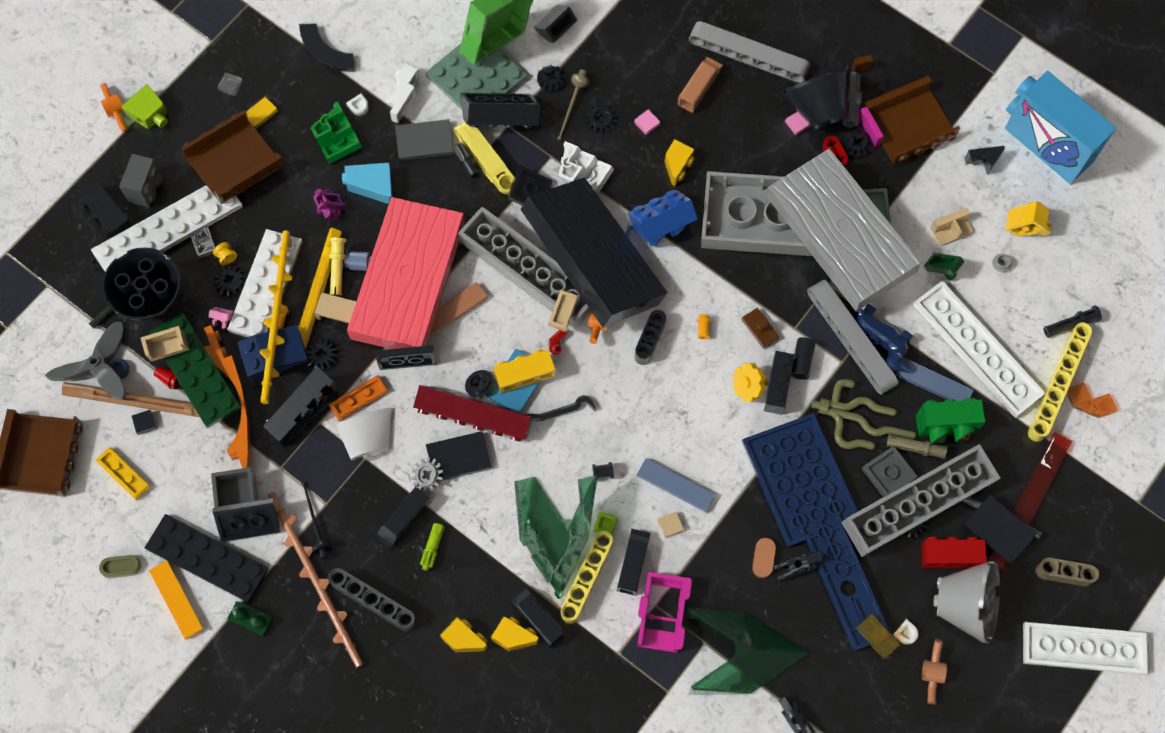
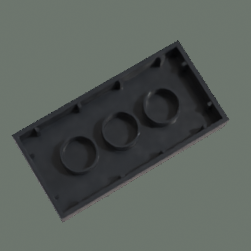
M585 177L527 197L520 210L603 328L658 306L667 295L666 289Z

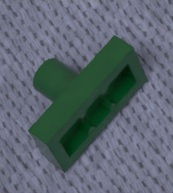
M933 253L924 267L927 271L942 273L947 280H952L957 276L956 272L963 265L964 260L961 256Z

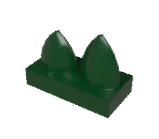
M238 601L234 604L227 620L264 637L274 619Z

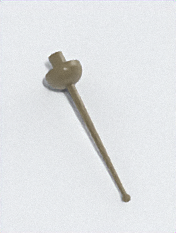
M580 70L579 74L572 75L571 80L576 88L558 140H561L579 88H584L589 84V79L585 77L587 73L585 70Z

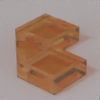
M1084 382L1069 387L1066 394L1073 408L1098 419L1118 411L1110 393L1092 399Z

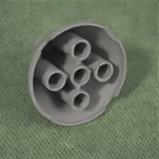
M989 561L945 577H939L937 583L939 594L934 597V607H938L937 616H940L983 643H989L987 640L993 638L997 624L1000 597L996 596V585L1000 586L997 563Z

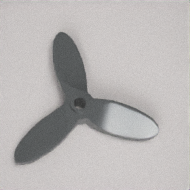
M121 322L111 324L96 343L93 354L88 359L54 368L46 373V378L51 381H62L93 375L108 395L116 400H123L126 396L125 386L117 373L108 366L122 344L125 334L123 324Z

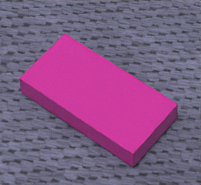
M867 107L862 108L859 113V120L874 147L879 146L884 135Z

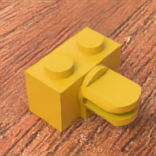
M1038 201L1010 209L1005 230L1017 237L1033 234L1047 236L1051 233L1053 224L1048 220L1050 209Z

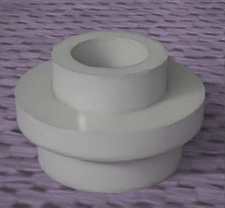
M998 254L994 257L992 264L997 271L1006 272L1010 269L1012 262L1008 255Z

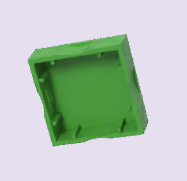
M533 0L471 1L459 52L475 65L499 48L523 35L526 30Z

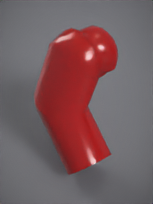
M558 330L549 338V351L553 355L561 353L560 341L567 336L565 331Z

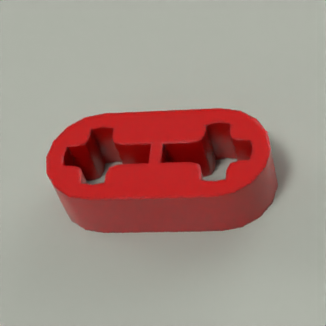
M833 136L827 137L823 143V151L830 149L839 160H843L841 164L845 167L848 157L840 141ZM829 143H830L831 145H835V146H834V150H833V148H832L831 146L828 147V144H829Z

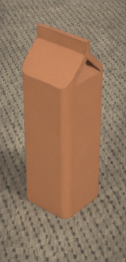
M706 57L679 95L678 105L693 113L716 79L722 64Z

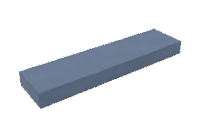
M904 357L902 359L910 366V372L906 373L898 370L895 373V376L946 400L955 399L956 401H963L966 398H970L973 393V389Z
M647 458L637 473V477L705 513L715 497V494Z

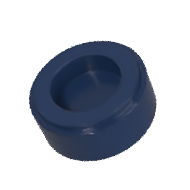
M116 359L109 366L117 373L120 379L127 377L130 372L128 363L123 359Z

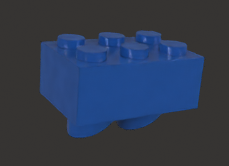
M677 190L669 191L665 196L654 198L648 204L636 206L633 208V211L628 212L634 232L646 242H649L650 246L658 244L667 233H670L671 236L678 235L683 231L686 224L697 220L691 199Z

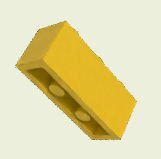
M548 349L534 351L529 356H518L510 362L502 361L493 367L494 376L501 394L556 376V369Z

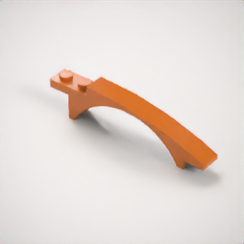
M210 325L204 328L210 343L205 349L220 374L224 375L235 386L241 402L239 429L227 452L232 461L239 458L242 468L251 467V432L245 391L232 355L228 357L225 347L221 348L219 344L222 341L218 330L214 331Z

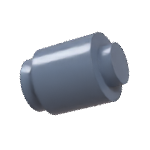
M351 251V253H346L345 267L350 268V270L367 271L372 256L369 252Z

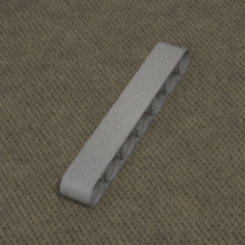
M696 22L689 37V40L697 46L794 82H804L810 68V63L802 58L704 22Z
M822 280L808 288L807 293L875 390L882 395L898 385V380L829 283L826 280Z

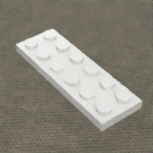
M266 229L227 329L228 332L250 337L269 331L270 328L263 323V319L272 317L274 294L268 287L276 284L278 265L271 260V257L280 254L279 247H281L282 233ZM290 236L288 245L289 252L287 253L285 269L288 274H291L303 242L302 239ZM284 282L283 292L285 290L287 282Z
M1025 622L1023 623V664L1145 675L1148 673L1147 633Z

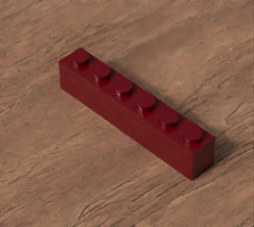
M419 385L413 408L418 409V413L429 415V412L434 413L436 418L447 420V418L455 419L454 423L463 426L466 423L472 424L473 429L484 431L486 428L492 430L491 434L501 437L503 434L510 435L511 440L521 442L522 439H527L533 416L426 385Z

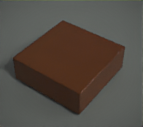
M867 55L854 59L851 68L852 72L859 73L869 70L873 62L872 56Z

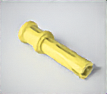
M330 238L331 253L329 258L332 260L330 295L342 296L343 260L346 258L344 244L347 242V239Z

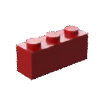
M928 537L921 544L923 567L972 568L987 562L985 540H979L978 537H968L966 540H959L958 537L946 538L947 540H939V537Z

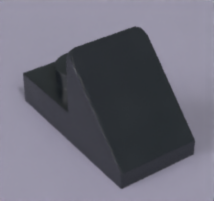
M1005 146L968 150L964 158L966 165H979L984 162L986 174L988 175L1004 152Z

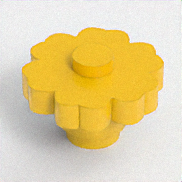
M742 363L741 367H737L733 374V380L735 381L733 389L736 396H741L742 401L753 402L758 397L763 396L768 379L763 369L757 368L756 363Z

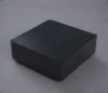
M151 410L132 415L137 435L157 429Z

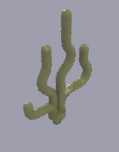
M839 380L834 386L832 400L821 398L820 402L812 401L811 408L818 409V413L832 416L835 419V441L844 449H854L857 447L874 449L875 443L859 439L850 442L845 441L842 438V418L858 422L863 430L872 436L891 434L909 439L917 437L913 431L884 426L875 429L869 425L863 416L848 412L858 405L864 404L878 413L891 416L897 414L896 409L878 405L867 397H858L849 403L839 402L841 389L843 387L853 388L855 386L853 380Z

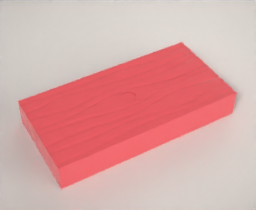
M391 197L347 329L351 340L390 349L427 346L459 244L458 232L465 225L463 213Z

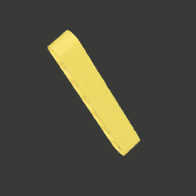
M1087 323L1077 324L1069 334L1045 390V395L1042 397L1029 427L1028 436L1033 441H1042L1049 434L1092 334V329ZM1077 331L1082 332L1084 336H1080ZM1071 347H1074L1077 352L1072 351ZM1064 363L1069 364L1070 368L1065 367ZM1057 379L1062 380L1064 385L1059 384ZM1050 395L1055 396L1057 401L1052 400ZM1043 411L1047 412L1050 417L1044 416ZM1036 427L1040 428L1043 434L1038 433Z

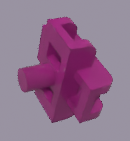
M317 189L313 196L318 207L316 209L319 214L323 213L325 219H337L341 214L340 211L345 208V204L340 199L341 195L332 193L328 189L325 191Z

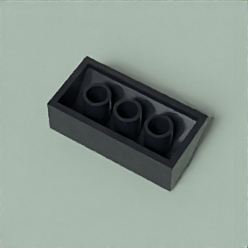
M460 93L463 120L470 127L486 125L487 127L495 128L497 125H504L505 127L513 128L515 125H521L525 128H531L539 124L540 103L531 94Z

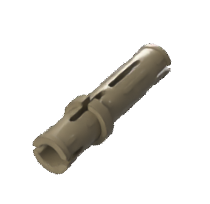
M888 435L886 447L894 446L901 450L923 454L926 457L930 455L945 459L947 446L931 445L930 441L922 442Z

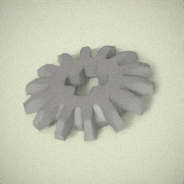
M427 457V462L422 458V464L416 463L417 470H412L415 476L411 478L417 481L413 484L414 487L420 485L418 489L422 490L424 488L425 493L428 492L429 487L431 491H434L433 484L437 487L440 486L436 481L437 479L443 480L442 477L438 476V474L443 473V470H438L441 464L438 463L436 465V459H433L431 463L430 457ZM425 471H428V472L431 471V472H432V473L430 474V477H431L430 479H427V478L424 479V477H425V475H426V474H425Z

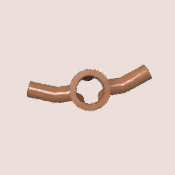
M935 640L932 660H925L922 668V680L929 681L928 704H936L937 683L943 684L946 679V663L940 662L943 644L940 640Z

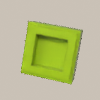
M599 512L593 532L607 531L613 535L618 518Z

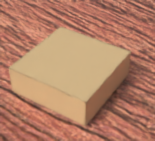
M676 512L658 518V523L665 538L684 530Z

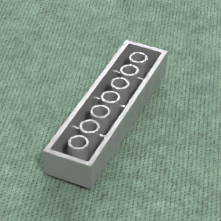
M481 207L458 232L459 242L550 311L553 312L560 290L579 295L569 323L574 329L591 312L554 259L484 207Z
M979 444L849 516L841 523L863 557L1000 479V476Z

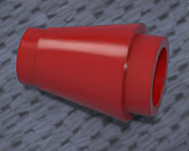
M160 366L155 369L154 377L169 389L177 390L181 387L172 370Z

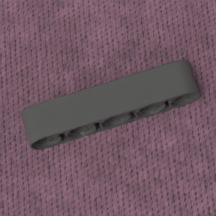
M336 568L330 572L329 581L332 587L403 631H411L415 628L416 619L410 610L343 569ZM336 576H344L341 583H334ZM353 586H360L361 589L358 593H351ZM370 596L378 597L377 602L374 604H368L367 600ZM393 606L395 610L392 614L387 615L384 613L386 607ZM405 616L412 618L408 625L401 624V620Z

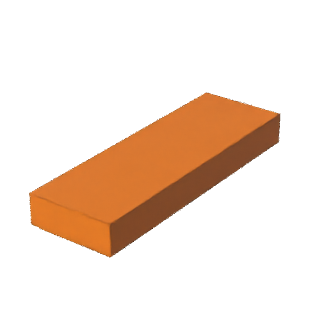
M379 375L328 405L340 422L389 391Z

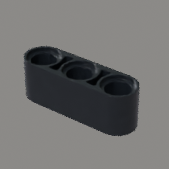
M662 310L651 312L638 341L634 358L640 365H647L651 361L663 333L666 314ZM657 318L662 322L657 324L653 320ZM653 335L655 339L648 340L646 336ZM645 351L648 355L642 357L639 355V352Z

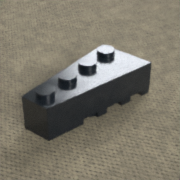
M317 366L275 414L265 421L263 427L266 432L283 447L338 395L334 381Z

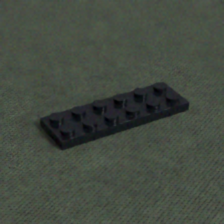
M167 514L163 516L144 547L145 550L248 604L269 570L267 566Z

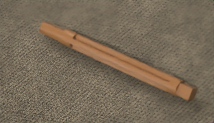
M64 382L62 385V395L200 418L190 402L126 392L123 400H116L108 395L103 388Z

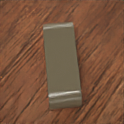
M1046 558L1036 567V573L1042 579L1078 586H1089L1099 577V571L1093 565L1056 558ZM1044 565H1048L1051 568V573L1045 571ZM1064 568L1071 572V576H1067L1064 573ZM1084 572L1089 573L1090 580L1084 577Z

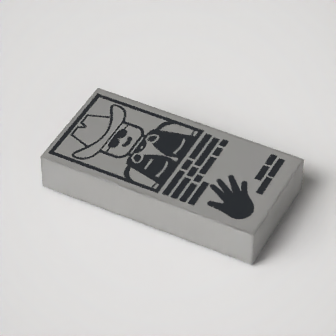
M206 225L191 234L199 259L213 254L215 249L210 231Z

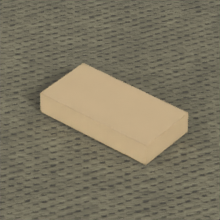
M560 290L548 326L566 332L579 295Z

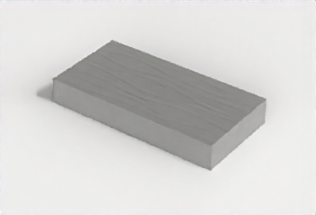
M827 149L768 187L766 197L855 311L860 310L918 272L921 265L920 260L830 149Z
M707 171L701 248L812 256L766 197L768 187L783 177Z

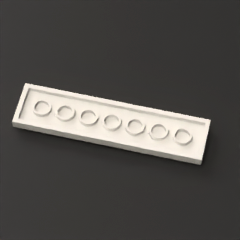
M204 186L94 247L91 251L106 272L111 262L115 258L118 259L126 254V251L146 247L164 252L191 237V234L206 225L210 226L242 208V204L237 196L221 205L209 188Z
M943 281L914 302V307L1015 418L1045 395V392Z

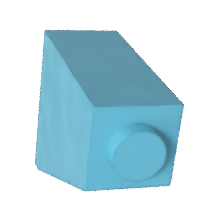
M389 163L345 166V173H342V182L346 184L348 191L386 204L390 203L393 196Z

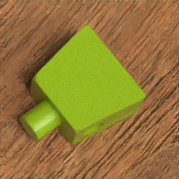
M148 84L143 86L121 106L127 117L147 129L155 124L163 128L168 123V119L164 117L167 113L164 104Z

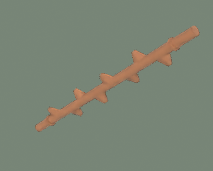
M269 493L268 497L269 499L273 498L277 515L288 534L284 545L294 546L304 565L299 574L300 577L311 579L321 598L317 607L318 611H327L338 631L333 638V642L344 643L345 650L348 651L356 668L363 666L364 664L355 648L356 645L353 644L343 625V621L347 616L346 611H336L326 592V588L330 583L329 579L319 578L309 559L312 554V547H303L293 528V524L297 519L296 515H287L276 493Z

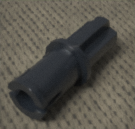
M463 143L456 144L454 150L460 159V165L464 166L469 178L478 176L480 172L473 162V156L469 155Z

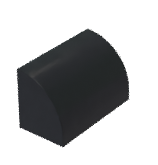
M557 4L534 26V29L545 40L555 43L578 20L569 6Z

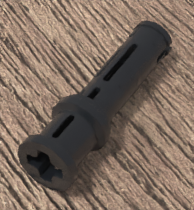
M1094 305L1086 311H1078L1075 316L1044 326L1043 331L1045 336L1050 338L1056 334L1073 329L1082 322L1087 324L1094 321L1100 322L1102 314L1098 306Z

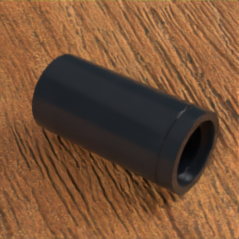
M805 337L797 339L791 377L799 380L809 379L816 344L813 339Z

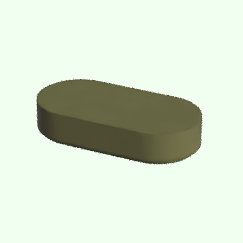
M134 555L108 557L102 560L99 565L100 573L106 578L133 576L141 569V562Z

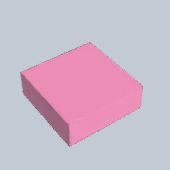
M649 110L634 121L645 135L660 125V121Z
M798 112L785 120L795 135L811 126Z

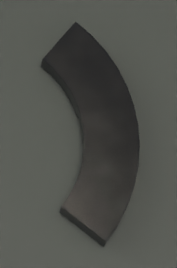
M317 23L299 24L303 44L315 60L334 70L354 72L353 53L340 52L328 46L319 35Z

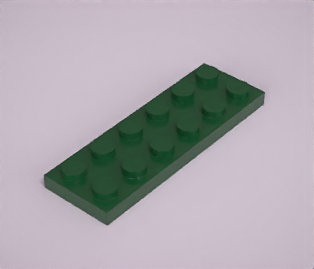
M181 312L149 331V334L151 335L177 326L185 332L189 350L165 357L164 359L206 428H210L241 409V406L186 316Z

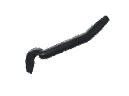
M582 395L573 404L541 414L526 415L533 416L532 421L541 422L576 411L581 407V402H586L593 411H596V408L589 396Z

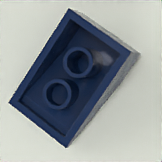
M298 325L278 329L277 334L284 339V344L277 345L275 348L273 368L280 373L308 361V356ZM270 331L250 336L238 342L247 377L257 382L264 379L266 359L260 354V350L268 348Z

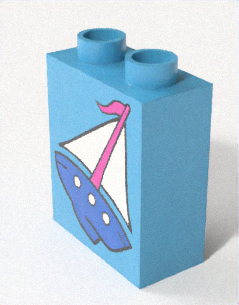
M1048 70L1037 81L1032 76H1028L1015 91L1018 96L1006 108L1011 117L1005 129L1070 185L1094 163L1117 129Z

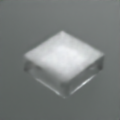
M225 73L218 85V90L236 96L243 80L240 77Z

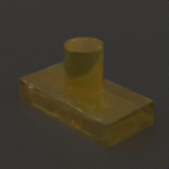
M873 614L856 628L883 659L900 645Z

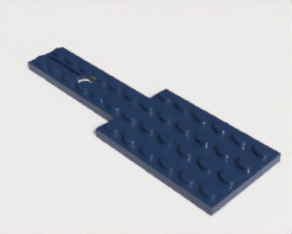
M814 413L742 439L743 446L787 548L806 541L812 555L818 552L824 554L825 561L816 564L853 652L891 638L892 635L841 523L858 511ZM848 581L855 585L856 590L852 596H846L841 592L840 586L843 582Z

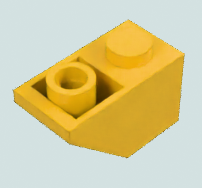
M677 140L673 141L665 156L666 168L671 183L674 186L678 180H683L686 174V167H690L695 159L693 157L694 149Z
M457 617L440 635L442 640L455 652H477L487 649V644L485 643L487 640L479 632L475 634L470 630L472 626L465 619L461 621Z
M503 617L491 639L506 650L512 651L537 645L539 637L536 636L537 633L531 628L527 627L524 629L519 626L520 622L516 619Z

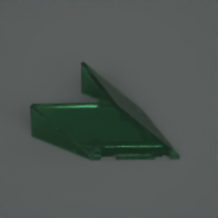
M598 475L578 479L580 503L572 519H562L536 477L514 481L519 539L522 545L526 546L532 554L530 557L546 582H550L554 588V594L557 599L561 598L589 539Z
M689 608L687 612V618H698L735 642V656L693 684L689 689V695H750L809 654V652L748 613Z

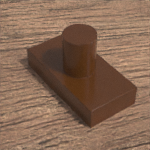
M758 307L742 317L743 323L763 349L779 340V335Z

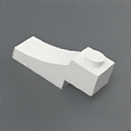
M406 63L397 70L395 75L399 90L390 114L392 121L399 123L415 98L414 85L419 79L418 70Z

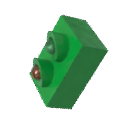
M966 398L963 401L948 399L938 403L935 400L926 401L916 414L918 436L930 437L931 445L936 442H945L948 435H954L955 443L969 441L971 434H976L985 423L982 400Z

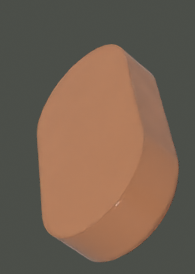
M768 538L760 539L755 546L752 570L759 578L768 577L773 570L776 547L774 542Z

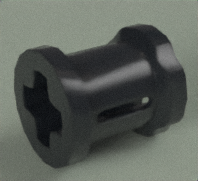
M612 462L597 466L592 464L594 482L603 478L614 479Z

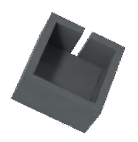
M135 154L131 155L119 186L128 203L150 208L151 202H154L157 187L162 183V175L154 159Z
M251 467L211 473L214 507L258 501L255 473Z

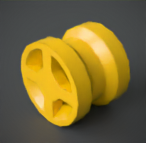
M228 242L219 244L213 250L214 256L219 258V262L224 266L233 262L237 257V253L230 249L231 246Z

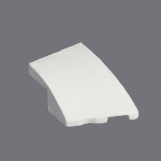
M565 141L564 157L561 159L562 166L559 171V177L566 183L585 177L598 195L614 171V168L597 160L595 156L581 151L578 146Z
M390 407L368 412L335 424L351 461L368 453L373 457L389 450L392 414Z

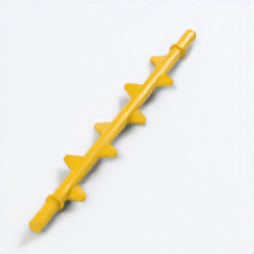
M289 231L282 232L281 247H279L280 254L271 257V260L278 265L276 284L268 287L274 294L272 317L263 319V323L270 328L268 348L260 350V354L266 359L261 403L263 404L269 403L270 387L272 386L271 379L279 377V373L273 368L275 348L277 345L284 344V339L277 332L279 316L287 312V308L281 303L284 282L292 280V276L285 271L287 253L289 252Z

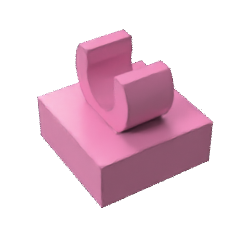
M218 307L209 311V318H214L212 326H217V322L220 320L222 322V329H225L228 326V321L232 319L234 311Z

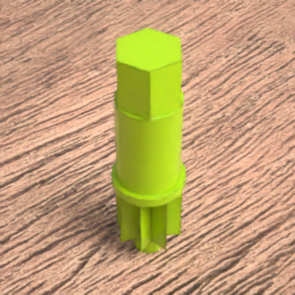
M438 523L433 524L420 562L424 571L433 568L445 528Z

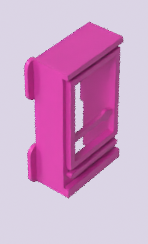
M648 572L645 595L640 598L638 610L641 623L637 647L674 653L682 649L685 629L681 626L685 600L690 597L692 583L690 578ZM651 585L681 589L677 619L647 614ZM646 618L676 622L675 633L645 628Z

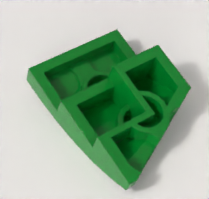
M335 102L333 104L334 108L328 114L324 113L320 120L311 127L329 164L362 148L338 102Z

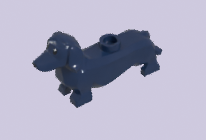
M867 304L863 310L862 308L858 310V316L855 321L865 335L869 337L872 344H879L888 351L886 364L891 371L901 370L909 373L911 368L902 358L908 350L907 345L913 335L906 330L900 334L896 328L876 320L871 313H875L877 309L870 304Z

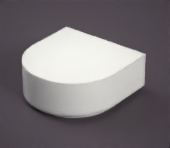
M362 93L347 102L351 112L358 116L364 115L369 109L368 102Z
M906 619L893 636L903 644H912L918 638V630Z

